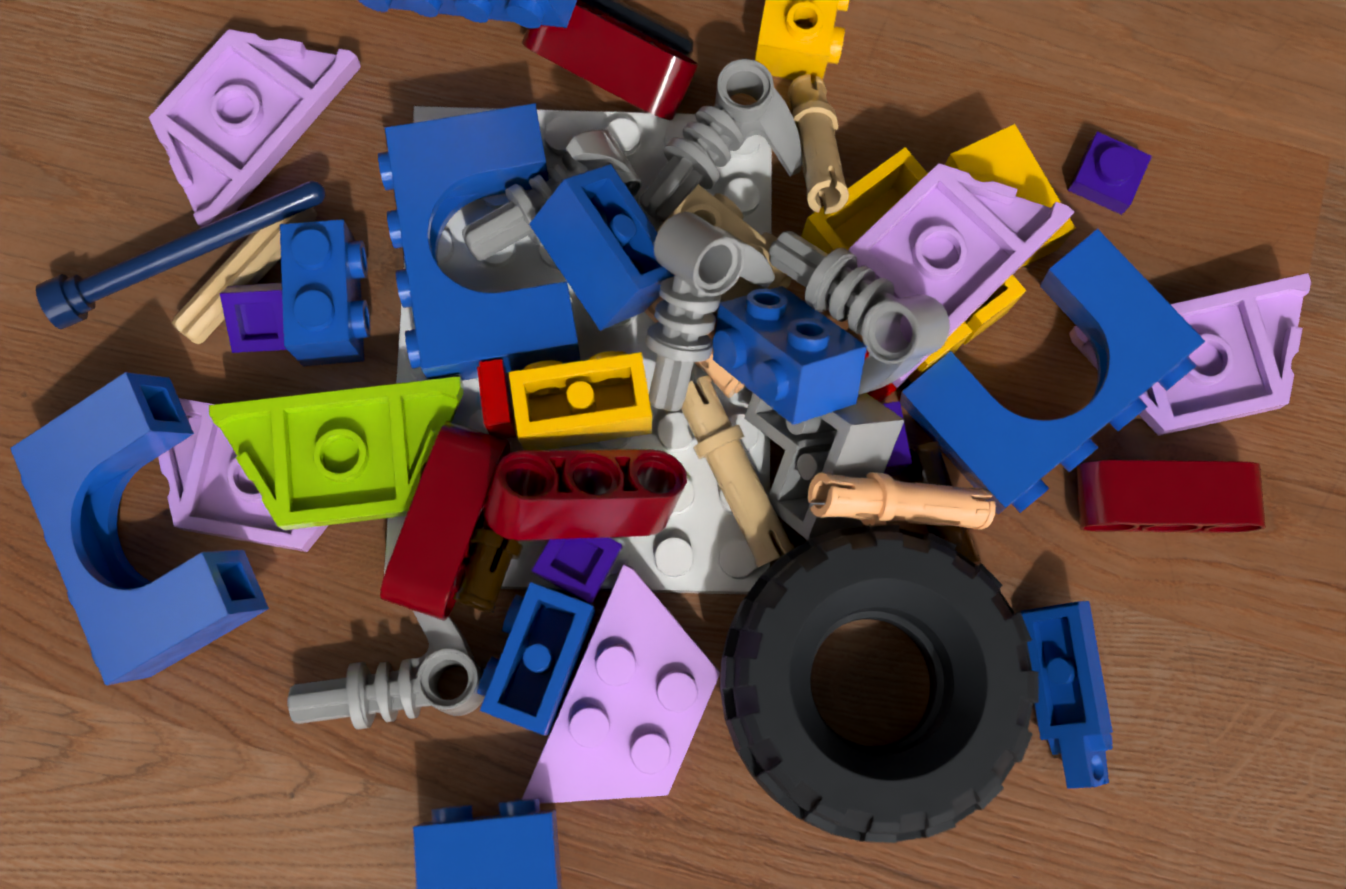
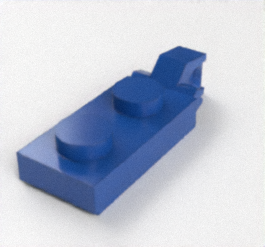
M1077 601L1021 610V615L1032 641L1027 642L1032 670L1038 671L1039 703H1035L1040 739L1048 740L1053 755L1061 754L1067 789L1091 788L1108 784L1106 750L1113 749L1112 735L1110 734L1113 733L1090 602Z

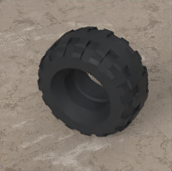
M869 524V526L847 529L839 528L811 538L781 556L758 578L740 603L729 627L721 659L720 692L725 722L734 747L751 776L775 802L798 819L829 834L861 842L896 843L912 839L929 838L955 828L956 823L976 810H983L1004 789L1001 784L1015 763L1022 762L1033 733L1028 731L1033 703H1039L1038 671L1032 670L1027 642L1032 641L1021 612L1014 613L1001 593L1000 588L1003 585L982 563L976 565L955 550L957 545L931 533L921 534L900 529L899 525L871 526ZM857 620H880L898 627L916 644L928 669L930 693L921 721L907 736L887 745L865 746L843 738L823 720L812 696L811 669L819 647L834 630L844 624Z

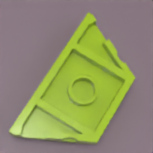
M460 376L215 404L209 405V415L214 424L222 430L237 455L235 458L246 476L254 482L262 495V502L276 525L283 530L407 516L438 433L446 421H453L464 394V386Z

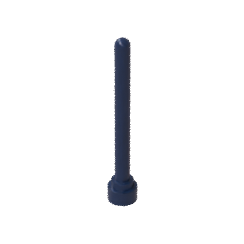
M317 181L305 182L84 279L79 275L69 278L65 274H60L37 284L36 296L40 307L55 327L61 330L86 320L88 311L95 309V301L321 204L326 196L325 188Z

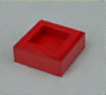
M502 359L479 362L480 366H477L484 425L489 435L501 439L516 437L509 376Z

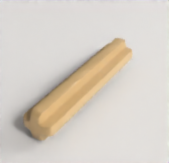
M312 207L250 234L176 314L172 321L174 327L190 341L196 344L203 343L225 319L219 293L227 286L257 284L281 258L280 224L314 222L317 217L315 209Z

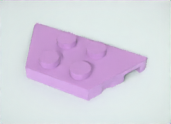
M228 29L150 115L151 124L160 143L167 151L170 158L169 163L179 184L184 188L195 212L193 214L195 220L200 227L227 217L240 207L361 68L359 60L354 53L344 49H338L337 55L306 50L303 42L281 38L264 40L258 37L257 34Z
M938 163L860 237L848 251L857 257V268L867 266L874 271L876 280L886 278L894 285V297L897 299L914 295H927L939 301L949 317V337L1067 222L1074 211L1067 205L1055 202L1050 208L1017 197L1016 188L995 181L980 182L972 178L967 172ZM902 315L900 321L901 333L906 341L910 343L912 339V326L907 317ZM931 354L924 356L908 373L892 383L898 387Z
M1309 273L1170 304L1205 342L1189 356L1197 366L1169 390L1166 391L1157 382L1140 396L1148 407L1139 416L1158 436L1280 409L1289 403L1294 379L1291 362L1294 355L1299 351L1303 328L1298 327L1303 297L1310 291L1311 280ZM1074 326L1069 332L1071 342L1098 370L1097 359L1091 343L1077 326Z
M179 398L194 434L158 457L161 472L168 479L170 486L167 498L174 527L184 531L308 552L329 525L292 530L279 528L262 502V495L254 482L248 479L235 458L237 455L227 438L211 419L209 405L215 404Z
M623 563L522 799L540 798L541 804L667 796L670 792L720 672L703 650L687 634L677 619L640 578L635 569Z

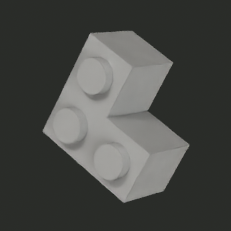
M753 393L744 419L785 450L768 497L777 516L807 540L839 528L847 529L863 526L860 519L838 516H815L810 508L814 504L825 505V503H808L810 483L818 473H830L832 475L854 478H867L866 475L868 473L883 474L904 423L902 417L867 393L858 395L857 403L795 425H792Z

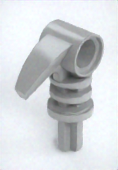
M739 59L723 68L718 77L715 106H702L696 113L697 122H689L684 127V138L675 137L666 144L663 152L668 160V164L642 194L640 205L652 218L664 222L698 184L704 189H711L720 177L717 167L726 166L731 159L730 151L738 150L744 141L753 135H760L766 139L789 176L800 173L802 151L799 133L787 104L774 88L772 75L764 65L751 59ZM742 93L752 96L757 102L751 105H740L735 103L730 97Z
M605 129L591 130L574 136L566 147L567 151L562 158V162L567 170L564 171L559 164L553 166L548 170L551 179L545 182L540 174L529 180L532 188L529 192L526 193L523 187L518 184L507 188L506 195L509 203L467 225L462 230L464 242L471 254L478 261L485 260L526 236H529L534 244H540V240L529 223L566 178L611 164L634 197L641 189L642 181L610 132Z
M681 212L669 218L660 228L654 244L656 260L675 276L661 283L659 295L664 300L657 304L654 314L659 322L648 328L645 340L647 347L658 354L649 391L650 404L655 408L665 409L670 412L679 411L683 406L693 363L705 361L711 356L713 341L707 334L714 329L716 319L711 313L718 309L721 299L720 295L728 291L737 282L739 277L765 289L775 280L770 264L759 251L729 232L708 223L691 212Z
M792 231L782 232L778 239L772 242L768 251L771 256V264L806 287V304L818 312L829 309L830 315L839 322L848 320L849 328L863 337L869 356L864 360L858 395L882 388L896 381L916 366L924 356L938 351L946 342L950 330L949 317L945 308L935 298L927 295H914L897 299L894 297V285L886 278L876 280L874 271L867 266L857 268V257L845 248H838L827 254ZM902 315L907 317L912 326V339L910 343L906 341L901 333L900 321Z
M413 611L429 642L428 650L422 657L402 660L397 671L393 670L389 662H381L375 674H371L365 662L350 663L346 678L295 684L289 690L288 710L291 720L297 724L350 717L355 729L370 728L376 713H381L386 722L395 721L398 710H404L409 719L418 718L421 707L433 706L448 715L462 716L477 709L485 698L477 694L484 671L475 662L467 640L450 617L443 621ZM452 667H464L468 673V685L465 691L455 699L443 700L438 691L440 677L446 670Z

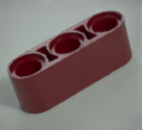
M577 0L567 28L541 25L536 29L528 28L522 41L526 48L652 115L670 121L674 119L699 65L683 53L581 0Z
M446 421L443 424L431 450L387 565L380 589L381 600L443 621L449 617L456 603L453 596L458 591L475 546L470 542L473 530L475 528H482L485 520V506L495 472L502 458L510 454V441L451 421Z
M653 449L530 450L512 452L503 457L497 466L485 506V518L489 527L496 534L512 540L655 535L665 529L687 483V473L682 463L673 455Z
M1103 460L1082 463L1076 467L1079 525L1083 531L1238 533L1266 528L1261 467L1259 463L1243 461Z

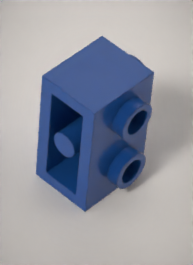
M611 164L564 179L529 223L600 331L645 312L660 296L661 283L675 276L656 260L654 244L658 232Z
M344 219L280 224L284 347L302 366L363 362V338L370 337L371 332L368 304L366 300L361 298V278H367L368 275L367 253L364 242L362 240H355Z
M783 286L772 289H756L749 292L746 296L719 303L716 333L713 337V361L792 425L857 403L867 349L864 343L817 310L808 306L806 302Z
M532 582L529 584L525 597L516 594L508 609L502 627L503 632L510 634L500 659L493 656L490 658L478 686L477 694L485 697L479 711L536 733L549 735L595 617L596 611L594 606Z
M540 798L499 802L500 815L473 817L472 805L431 809L432 822H424L413 827L416 888L562 889L556 809L540 811Z

